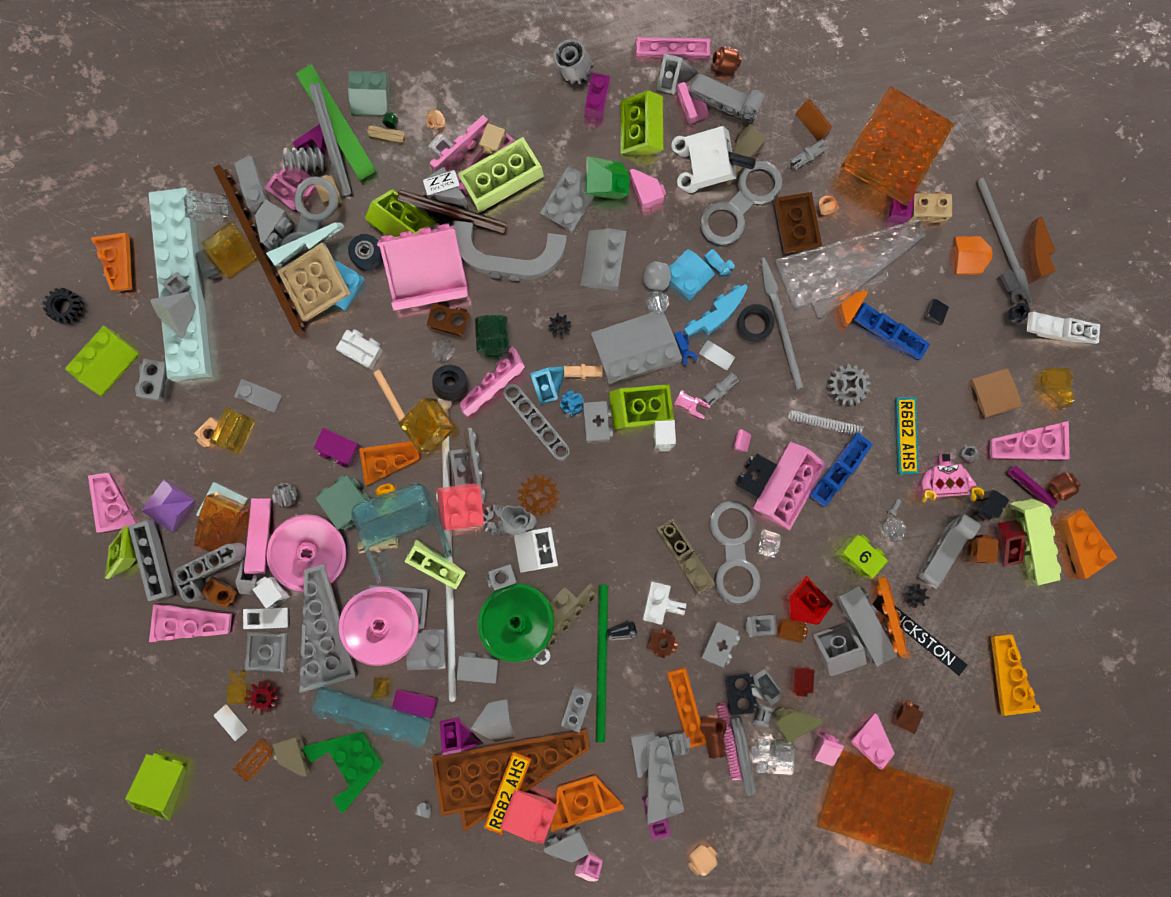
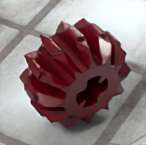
M260 681L259 688L254 683L251 685L254 692L249 689L246 690V693L251 695V697L244 698V701H251L246 708L249 709L254 706L253 714L256 713L257 709H260V715H263V708H266L267 712L270 713L271 708L269 704L274 707L277 706L276 702L271 701V699L279 698L278 695H271L277 689L274 687L270 691L268 690L271 683L268 682L266 687L263 688V681ZM257 694H266V701L264 703L262 701L257 702Z

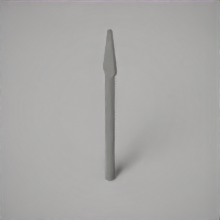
M980 178L977 180L978 186L1012 267L1013 274L1020 285L1019 289L1025 292L1026 301L1031 306L1033 303L1026 272L1019 266L985 179Z
M762 257L765 291L770 295L796 390L804 387L777 295L779 288L766 258Z

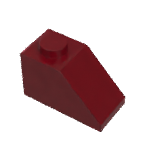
M1011 520L997 523L996 538L1003 566L1023 563L1026 535L1018 521Z

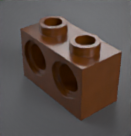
M438 302V305L432 303L426 325L429 329L465 338L471 316L467 313L468 310L457 307L452 309L449 308L448 304ZM444 313L445 317L443 320L438 321L435 319L436 315ZM462 318L463 323L456 326L454 325V320Z

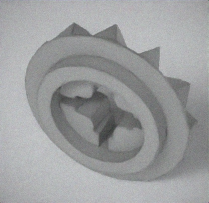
M491 505L484 510V525L482 527L487 533L491 535L505 533L501 521H499L498 528L494 522H488L494 518V512L500 517L504 506Z

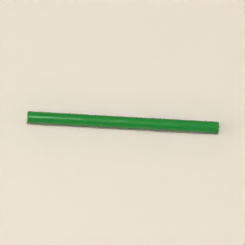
M599 585L596 695V742L605 743L608 585Z

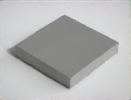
M247 632L245 671L284 673L288 633Z

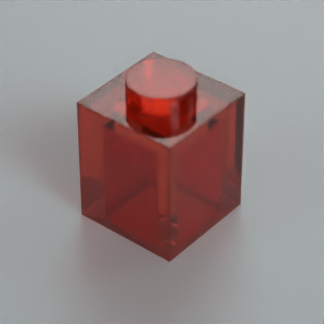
M792 667L791 691L796 692V696L807 697L808 693L813 694L814 669Z

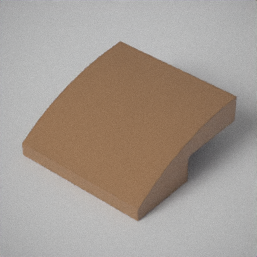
M1008 368L971 380V385L978 397L977 403L985 418L1022 406L1016 385Z

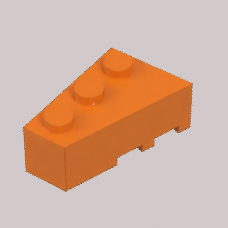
M1084 509L1073 510L1059 520L1065 543L1068 545L1071 554V562H1073L1076 570L1075 575L1077 579L1089 578L1118 558Z

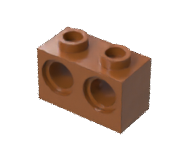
M975 535L974 538L967 540L966 562L981 564L997 563L998 540L992 539V535Z

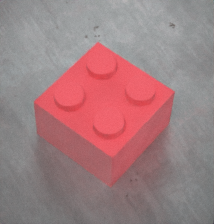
M470 483L437 488L442 528L447 531L484 525L479 485Z

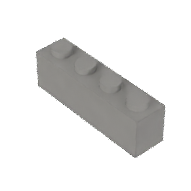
M147 520L130 525L129 530L147 600L157 601L174 596L156 522Z
M854 586L835 596L873 666L878 667L898 656L893 648V640L888 639L886 635L888 632L887 628L876 617L878 612L873 605L870 606L867 600L869 596L864 588Z

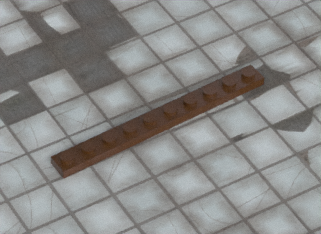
M220 164L213 167L294 333L297 336L305 334L303 329L305 324L301 317H297L295 313L297 309L293 301H289L287 297L289 293L284 283L281 284L278 279L280 278L278 269L276 267L273 268L271 259L266 254L268 250H264L262 246L264 244L260 241L259 234L257 235L254 230L257 227L253 219L248 218L246 214L248 212L247 206L243 201L240 202L238 198L240 192L236 185H232L230 180L233 178L228 169L224 170Z

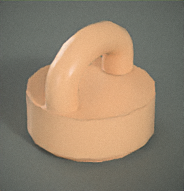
M431 109L427 113L426 123L432 129L443 128L445 126V119L439 110Z
M824 196L819 200V209L822 215L831 214L839 209L838 202L833 196ZM826 200H830V201H831V202H828V203H825V204L823 203V202L826 201Z

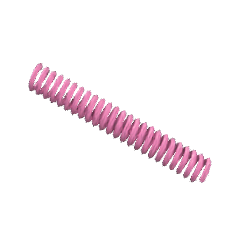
M717 703V705H722L717 708H723L717 711H724L718 714H725L719 716V718L726 717L723 720H727L725 721L728 723L726 726H729L727 729H730L726 731L728 734H724V736L729 737L723 738L725 740L724 743H726L724 745L728 746L725 749H729L725 752L734 751L726 753V755L735 754L726 757L733 758L727 761H734L728 763V767L731 768L729 771H732L730 774H733L730 777H735L731 778V780H742L737 750H735L736 744H734V735L732 734V725H730L731 719H729L728 704Z

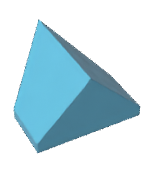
M564 366L548 367L530 373L540 405L558 399L564 378Z

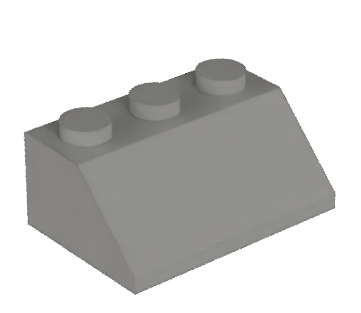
M609 228L589 231L581 286L618 292L627 231Z

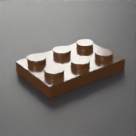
M812 192L774 198L784 254L821 248L822 241Z

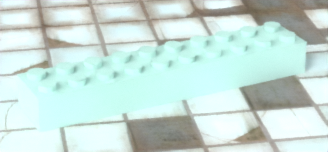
M187 188L148 192L159 298L171 295L162 284L178 272L191 286L186 292H190L196 306L183 339L162 321L167 378L177 382L212 377L202 274L196 255L199 252L193 194Z

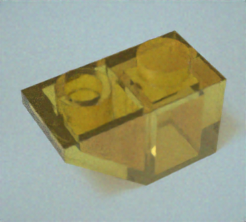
M1046 368L1040 371L1041 390L1060 408L1072 406L1074 393L1071 391L1073 375L1070 373V368Z

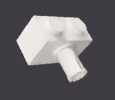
M650 582L642 620L662 624L664 614L667 612L684 616L685 610L677 609V607L686 609V603L669 600L671 586Z

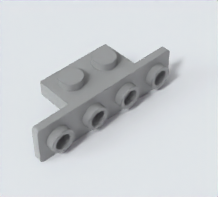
M467 428L464 430L467 449L448 451L453 485L470 483L479 485L482 504H484L485 491L481 488L480 482L482 481V472L478 469L477 463L479 462V453L475 451L474 444L476 443V434L472 432V428Z

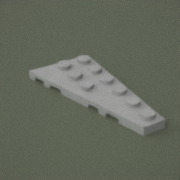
M325 564L305 569L302 657L299 693L357 676L352 656L346 651L340 639V615Z

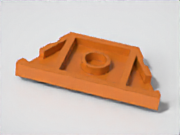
M596 775L558 786L555 804L558 807L552 820L551 832L623 810L624 806Z

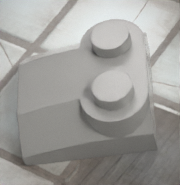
M445 629L418 630L417 639L413 647L406 654L407 670L447 668Z

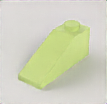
M415 540L405 559V562L455 590L466 573L436 550L418 540Z

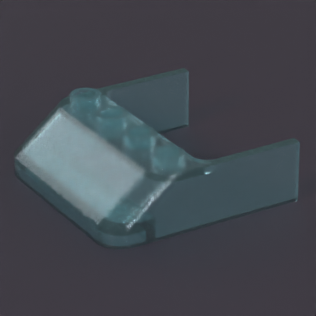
M414 483L359 503L352 509V519L377 584L381 583L380 575L369 548L378 543L418 528L432 525L437 532L446 557L451 556V548L425 486L420 483Z

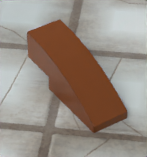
M1041 216L1032 222L1029 233V260L1035 281L1056 272L1050 255L1056 252Z

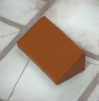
M810 99L806 100L796 112L798 118L817 141H820L830 133L832 129L831 124Z

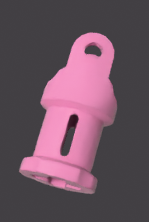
M681 390L674 403L675 406L679 405L687 409L690 414L702 419L705 416L696 411V406L703 405L710 408L708 403L697 397L693 398L685 394L683 390Z

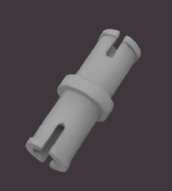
M821 139L811 147L804 148L802 153L791 158V165L799 161L793 165V168L797 170L808 161L812 162L816 156L825 150H828L827 144L819 148L825 141Z
M731 372L722 382L716 383L715 388L704 396L703 399L712 406L719 398L728 394L727 391L740 382L739 379H736L737 377Z

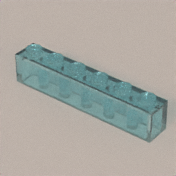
M324 687L318 688L311 712L316 713V717L327 719V717L334 718L336 723L345 725L347 722L353 724V728L359 730L367 728L372 730L371 733L379 736L387 734L391 736L390 739L401 742L403 739L409 741V745L415 747L426 744L433 720L397 711L381 704Z

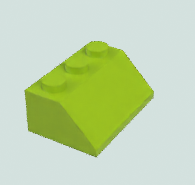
M647 90L620 100L621 154L651 155L663 151V96Z
M393 189L373 200L364 218L385 235H393V237H398L400 233L411 231L413 234L418 233L419 229L430 227L432 229L436 224V221L416 206L397 200L398 193Z
M103 325L65 367V370L102 397L137 358L139 353L113 330Z

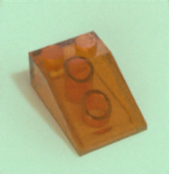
M216 492L207 495L199 513L194 545L212 552L224 545L237 543L250 507Z

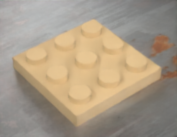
M320 243L278 270L302 321H308L350 295L325 243Z

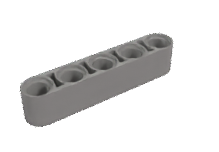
M513 383L506 385L503 393L509 404L556 460H566L570 455L568 445L519 386ZM516 389L518 394L516 397L510 398L507 395L508 391ZM523 403L530 405V409L523 413L519 408ZM534 418L542 420V424L539 427L532 426L531 423ZM548 432L554 434V439L551 442H546L543 438ZM564 447L567 450L566 454L563 457L557 456V448Z

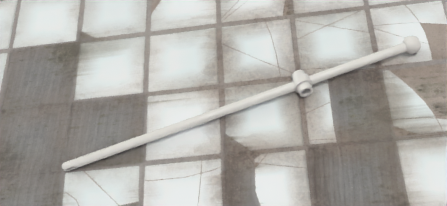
M439 398L437 406L441 409L444 488L451 486L448 451H450L448 409L452 406V401ZM444 529L445 558L453 563L452 530L446 531ZM446 585L449 701L454 702L456 700L454 592L452 587Z

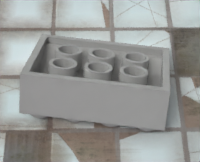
M663 309L591 333L609 387L681 363L682 361L677 342Z

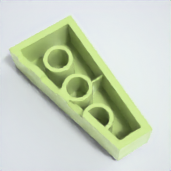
M1032 498L1010 503L1011 510L1016 511L1018 518L1014 520L1018 521L1026 535L1024 551L1027 554L1024 555L1030 581L1037 585L1061 580V566L1057 562L1056 555H1058V549L1053 539L1055 531L1050 522L1052 516L1048 505Z

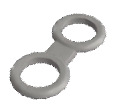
M756 161V165L752 170L743 168L738 178L740 191L730 202L720 201L713 203L703 212L700 225L705 237L714 244L719 245L731 244L739 239L745 227L743 215L752 205L770 203L779 195L783 181L778 169L765 161ZM757 169L769 172L775 182L772 192L764 196L752 194L746 186V177L750 172ZM723 209L733 213L737 220L735 232L726 237L715 235L708 225L709 217L713 212Z
M314 176L305 179L298 185L295 191L294 202L297 211L301 215L297 232L285 237L280 247L319 230L321 221L327 220L334 214L338 205V195L330 181L323 177ZM315 184L325 187L330 197L327 209L317 215L308 212L303 204L304 192ZM288 261L282 266L284 267L288 265L290 262Z
M738 501L724 502L716 507L711 515L710 528L717 541L725 546L726 562L719 567L715 576L717 592L725 601L741 605L750 602L756 597L760 590L761 578L759 571L752 563L746 560L744 543L751 539L755 531V517L747 505ZM731 508L743 512L748 522L745 533L736 539L727 538L720 532L718 527V519L721 513ZM735 566L747 569L753 579L750 591L740 597L730 595L723 585V576L726 571Z

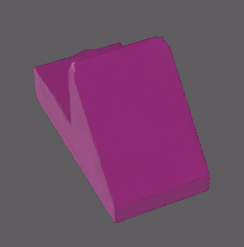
M320 124L292 142L297 150L303 147L305 152L308 147L312 149L316 144L322 154L325 155L326 143Z

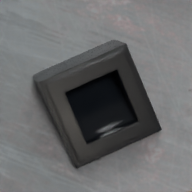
M933 298L930 301L924 318L942 325L949 306Z

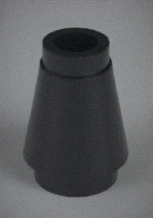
M628 620L607 629L609 640H629L637 636L634 621L629 622Z

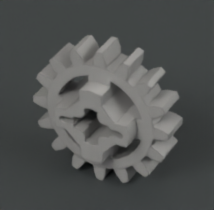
M847 364L845 369L843 366L838 367L839 372L836 370L832 372L835 377L829 378L832 384L828 385V388L833 389L830 395L835 394L836 398L834 401L840 399L841 405L848 402V405L852 406L853 401L859 404L860 399H866L864 393L870 392L866 388V386L871 384V382L866 381L869 375L862 374L864 369L858 371V365L851 368L850 364ZM844 373H852V374H854V375H853V376H847V375L844 374ZM854 379L851 387L845 390L846 386L848 385V382H851ZM837 382L840 384V390H838ZM852 394L855 397H846L845 395Z

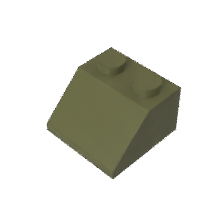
M784 707L774 712L775 715L771 717L781 736L788 743L823 724L822 719L815 715L791 708L785 709Z

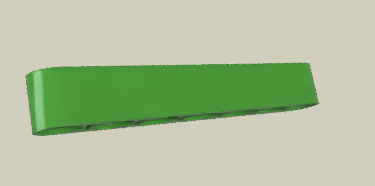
M310 64L298 71L296 75L312 102L313 99L309 85L314 83L320 84L336 141L359 180L361 181L375 173L374 166L313 65Z

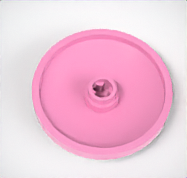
M316 515L294 516L281 523L272 533L267 546V563L273 576L282 585L295 591L304 592L305 569L325 564L330 583L340 575L346 560L345 541L341 532L325 518Z
M387 587L370 588L358 593L346 604L339 619V635L346 651L357 661L372 666L388 665L404 657L413 647L419 630L418 616L412 602L401 592Z

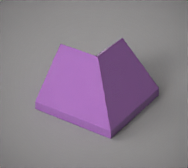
M163 479L142 509V512L174 533L195 503V500Z

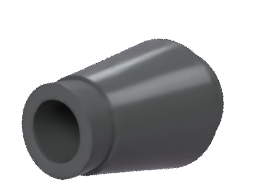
M206 249L196 253L201 274L205 276V279L220 273L218 270L219 266Z

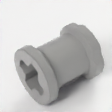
M757 704L758 712L753 723L770 728L769 721L775 709Z

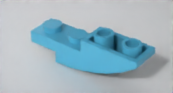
M739 284L733 287L728 295L724 296V294L716 297L712 305L714 312L709 310L697 322L694 319L687 323L683 331L684 335L686 334L689 338L701 330H704L706 335H709L719 328L736 310L748 286L746 284L740 286Z

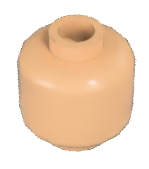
M700 845L688 856V866L697 876H706L717 866V859L715 858L717 853L710 846L707 848Z

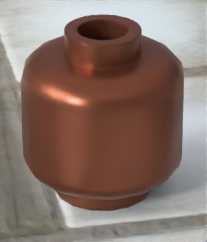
M722 46L715 50L712 64L717 71L733 73L741 64V56H739L737 49Z
M1063 472L1050 481L1052 487L1049 490L1055 498L1060 497L1061 500L1065 501L1076 495L1081 485L1073 473Z

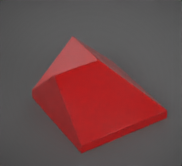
M807 576L785 596L790 601L791 620L818 625L833 606V603Z

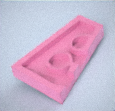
M110 473L88 476L96 532L102 533L119 530L123 526L129 527L136 524Z

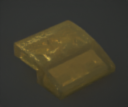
M225 407L209 442L240 454L255 420Z

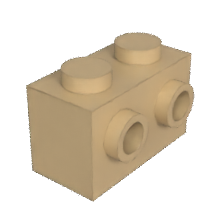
M926 191L915 193L910 221H948L952 217V194H946L944 191H938L934 194H927Z

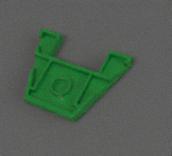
M363 731L302 747L311 763L329 752L348 783L349 788L332 798L341 814L347 810L383 765Z

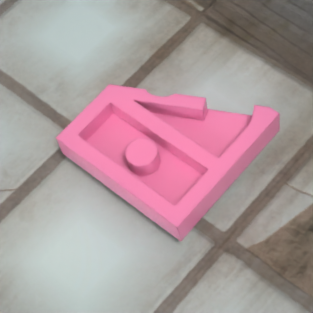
M876 713L871 716L851 740V743L880 770L886 766L895 754Z

